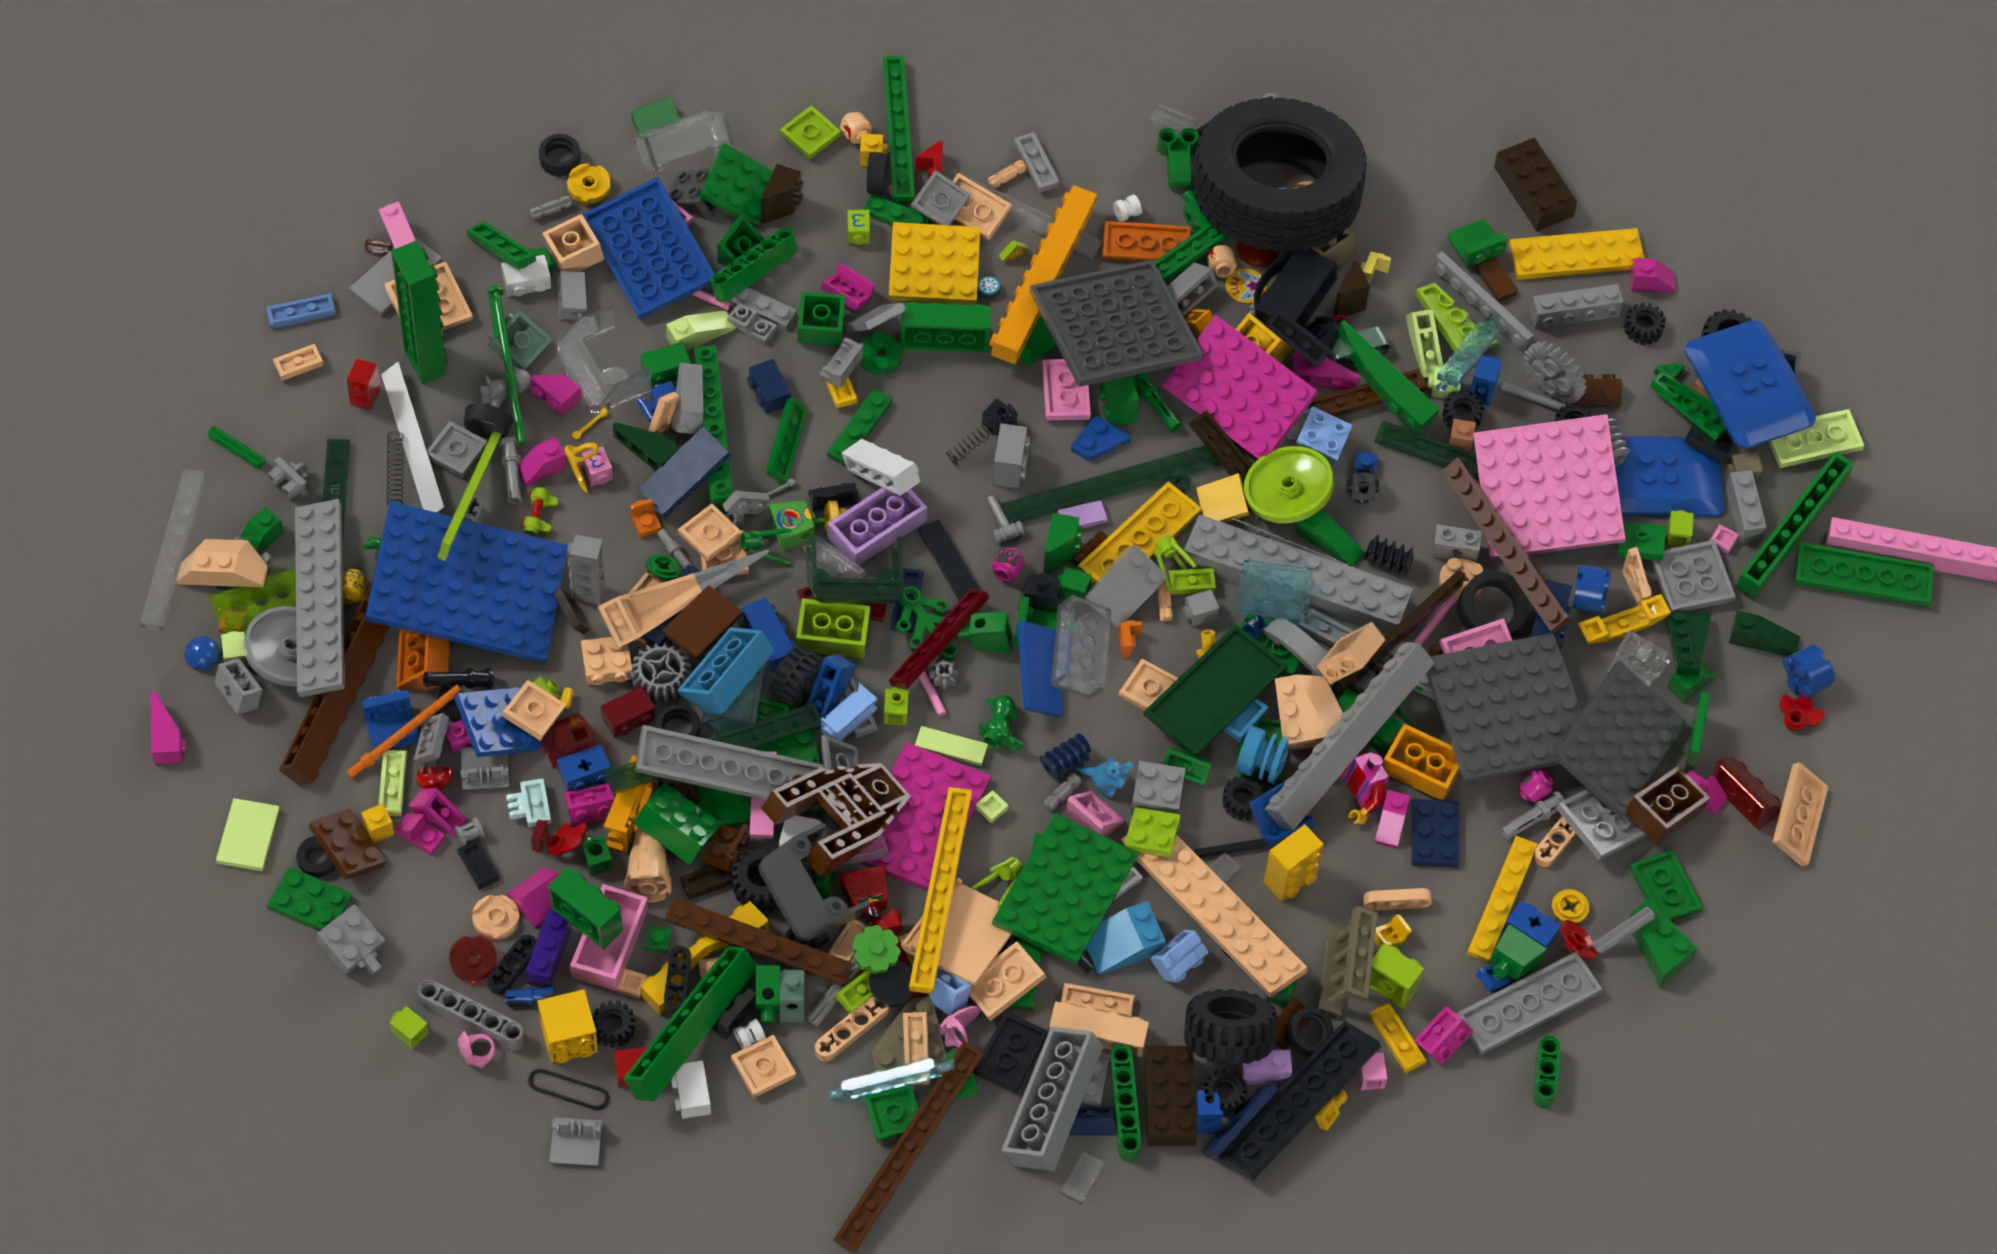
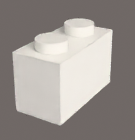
M545 255L536 256V262L520 270L507 262L501 263L502 276L508 297L522 296L536 291L542 292L551 288V278Z
M703 1061L684 1063L671 1080L672 1089L677 1088L678 1096H674L676 1111L681 1110L682 1119L711 1114Z

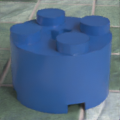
M1579 564L1572 609L1595 613L1604 612L1607 592L1604 591H1608L1611 571L1607 570V568Z
M1810 645L1782 660L1783 667L1789 678L1787 679L1788 687L1791 691H1797L1805 698L1823 691L1835 681L1832 664L1829 660H1824L1822 657L1824 652L1818 646Z

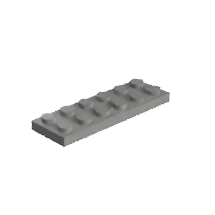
M1574 952L1457 1012V1015L1472 1028L1473 1033L1469 1038L1482 1055L1599 995L1602 992V987L1580 955Z

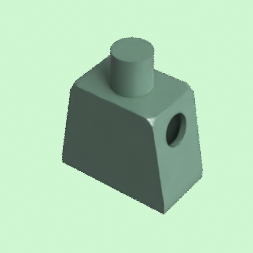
M804 970L780 971V1022H804ZM790 1003H794L797 1007L788 1008L787 1006Z

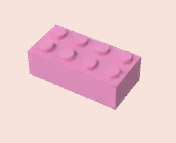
M602 884L600 890L603 892V895L609 900H615L621 907L623 932L604 950L582 934L570 964L571 978L617 991L624 969L627 966L648 912V897Z

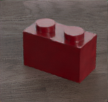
M642 686L600 706L601 717L614 738L620 735L625 736L633 729L648 725L655 719V707Z

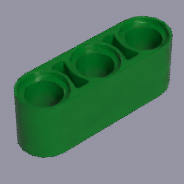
M1546 1035L1540 1040L1536 1052L1533 1101L1540 1108L1550 1107L1558 1090L1561 1045L1560 1041L1551 1035ZM1543 1048H1550L1553 1052H1546ZM1547 1069L1552 1074H1545L1542 1070ZM1540 1091H1546L1550 1096H1544Z

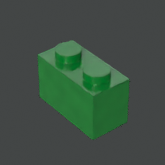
M683 342L640 354L641 368L649 387L678 379L679 364H691Z

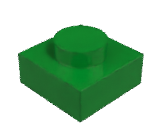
M649 925L644 950L668 954L672 929Z

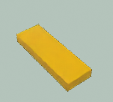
M1390 1003L1369 1012L1368 1017L1405 1074L1426 1064V1058Z

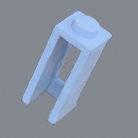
M859 683L857 692L854 691L825 716V719L821 718V732L823 735L842 741L877 710V707L874 705L877 698Z

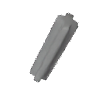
M1644 908L1593 943L1595 950L1598 953H1604L1655 918V914L1651 908Z

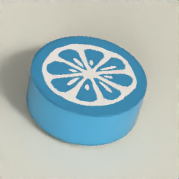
M985 276L979 280L978 293L982 297L990 299L998 295L1000 283L995 277Z

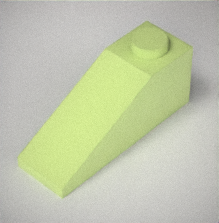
M1433 309L1406 315L1409 337L1423 378L1433 375L1434 367H1443Z
M726 310L686 315L666 324L667 340L670 345L683 342L686 351L731 332L736 327L727 320L729 315Z

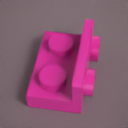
M610 783L564 792L571 826L575 827L584 822L589 824L607 819L615 799Z
M1446 1006L1414 1041L1432 1056L1437 1063L1443 1065L1463 1042L1468 1039L1473 1030L1461 1017Z

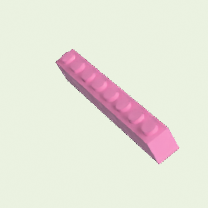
M1834 517L1830 521L1825 546L1934 564L1935 571L1997 582V548Z

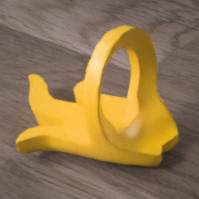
M586 443L578 447L567 445L565 446V454L582 490L585 493H589L580 462L595 456L599 448L596 443ZM585 450H594L590 455L577 457L578 454Z

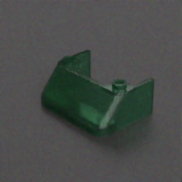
M811 535L806 547L807 583L813 597L821 603L894 604L899 602L904 594L902 538L897 537L891 549L892 570L880 571L875 579L830 578L825 570L817 569L816 537Z

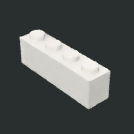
M863 439L841 453L849 472L899 496L921 482L918 475L919 469L913 461H908L900 455L893 454L887 449L880 448L874 443Z

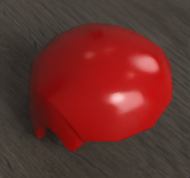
M425 766L422 768L421 774H419V770L416 772V783L422 789L437 788L439 791H442L451 784V767Z

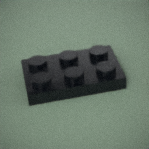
M1005 1011L983 1052L984 1057L974 1070V1074L1017 1094L1048 1036V1030Z

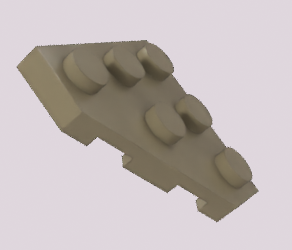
M930 996L908 1001L872 1050L871 1056L876 1077L905 1072L903 1013L927 1012L929 1067L947 1064L943 1040L939 1032L938 1019Z

